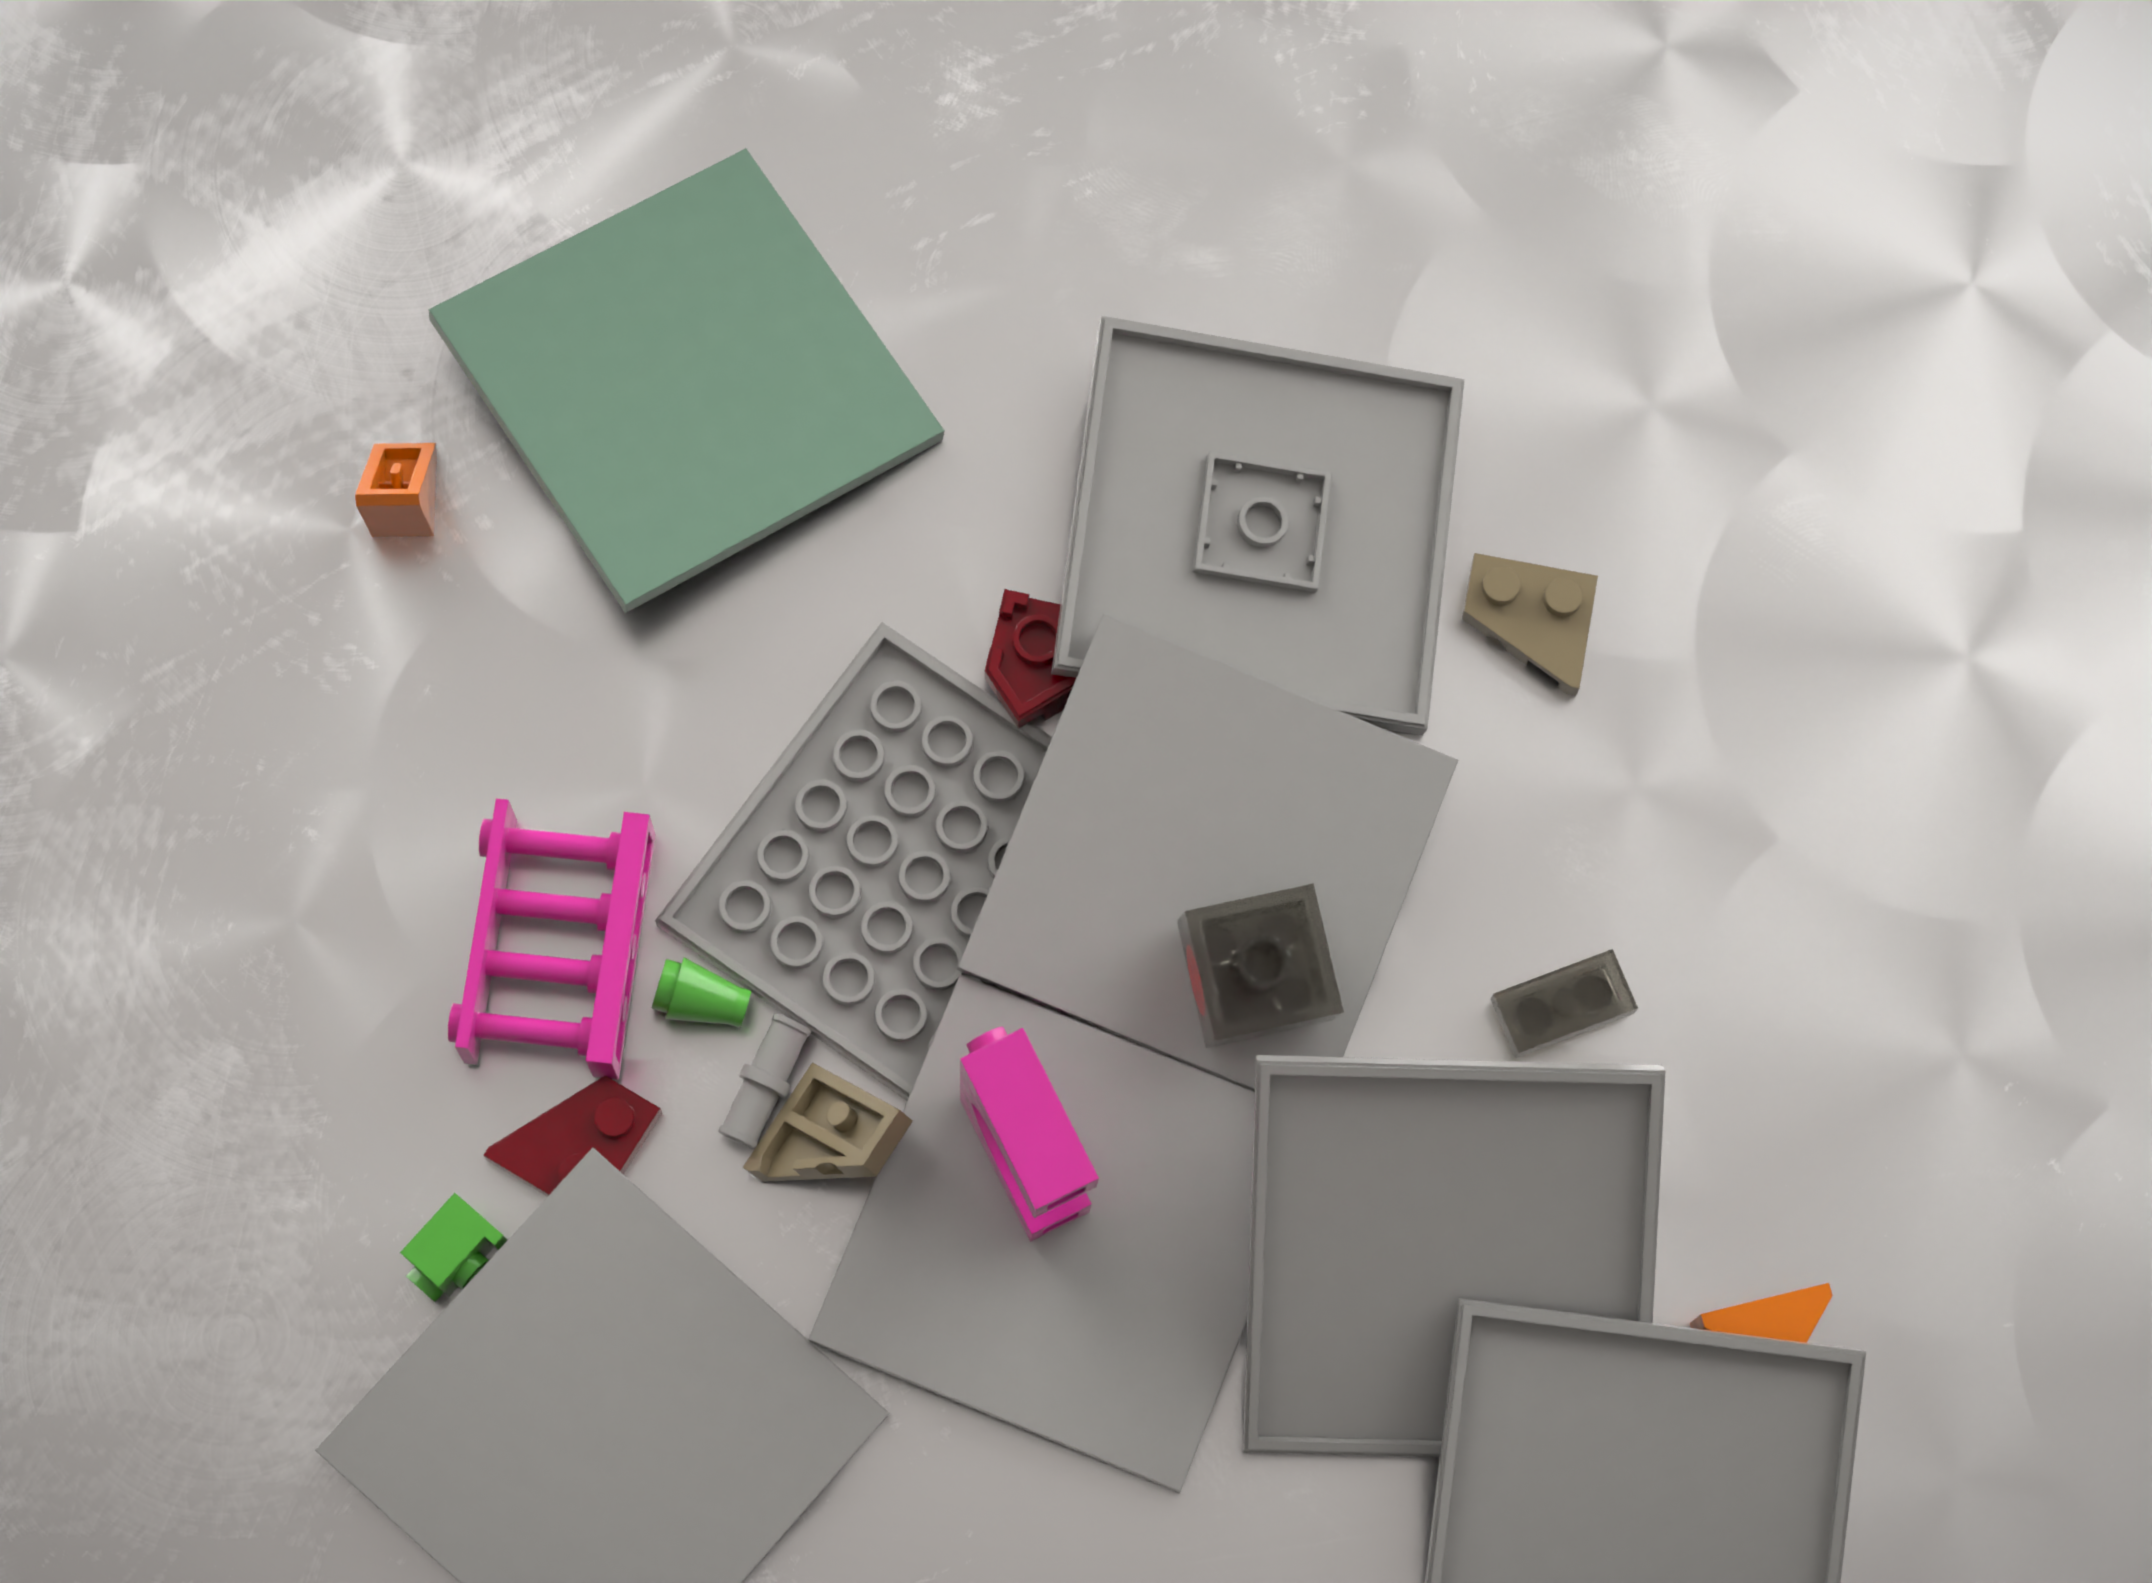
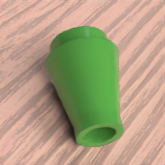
M683 957L682 963L666 959L651 1008L665 1012V1019L720 1023L741 1028L752 990L741 988Z

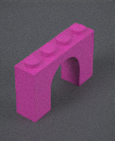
M1001 1026L971 1040L966 1045L970 1053L960 1058V1101L1031 1242L1089 1213L1092 1204L1086 1192L1097 1187L1099 1177L1024 1028L1007 1034L1005 1028Z

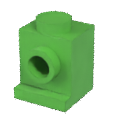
M454 1192L400 1253L414 1265L406 1277L430 1299L436 1302L444 1293L450 1297L458 1287L463 1290L489 1261L486 1256L493 1248L499 1250L507 1242V1239Z

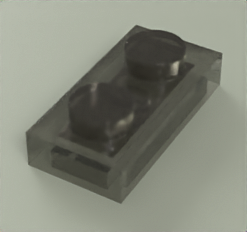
M1613 949L1493 993L1490 999L1515 1058L1630 1016L1638 1009Z

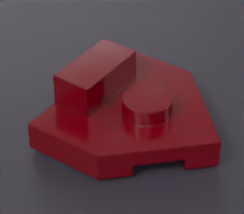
M1004 589L999 617L984 672L985 680L1019 729L1039 716H1042L1044 721L1063 711L1076 678L1051 674L1061 604L1029 598L1030 594Z

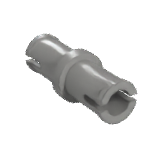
M777 1013L771 1019L772 1023L752 1064L743 1065L739 1077L743 1079L742 1085L723 1125L718 1130L722 1135L753 1149L758 1145L757 1141L778 1098H786L791 1088V1085L786 1081L806 1038L809 1037L812 1031L799 1022Z

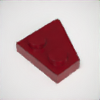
M605 1075L489 1146L483 1156L488 1162L548 1197L592 1148L597 1150L624 1175L662 1115V1110L660 1107Z

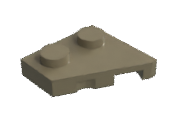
M1474 553L1462 620L1483 635L1498 639L1502 642L1508 653L1525 665L1530 661L1558 681L1559 685L1557 688L1568 695L1576 696L1580 689L1598 576Z
M812 1062L743 1168L762 1182L877 1177L913 1120L898 1108Z

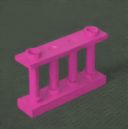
M496 798L493 819L484 818L480 828L479 855L480 857H486L463 1000L462 1004L453 1003L448 1021V1041L455 1043V1048L464 1064L473 1065L478 1064L481 1039L578 1049L579 1056H586V1063L593 1077L601 1078L606 1075L611 1079L619 1080L656 836L650 814L624 812L621 833L611 832L609 838L516 828L517 818L509 800ZM513 853L606 863L607 870L615 871L612 892L602 893L600 899L506 889L511 855ZM511 915L596 924L598 931L605 932L602 955L593 954L589 961L496 951L501 916ZM493 976L587 986L588 993L596 994L592 1018L583 1017L581 1023L486 1013L491 978Z

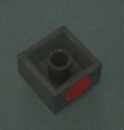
M1314 883L1187 910L1177 920L1206 1048L1333 1021L1344 1013Z

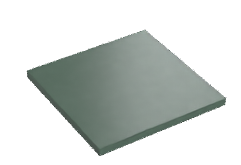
M746 148L428 309L430 322L625 613L943 440L945 432Z

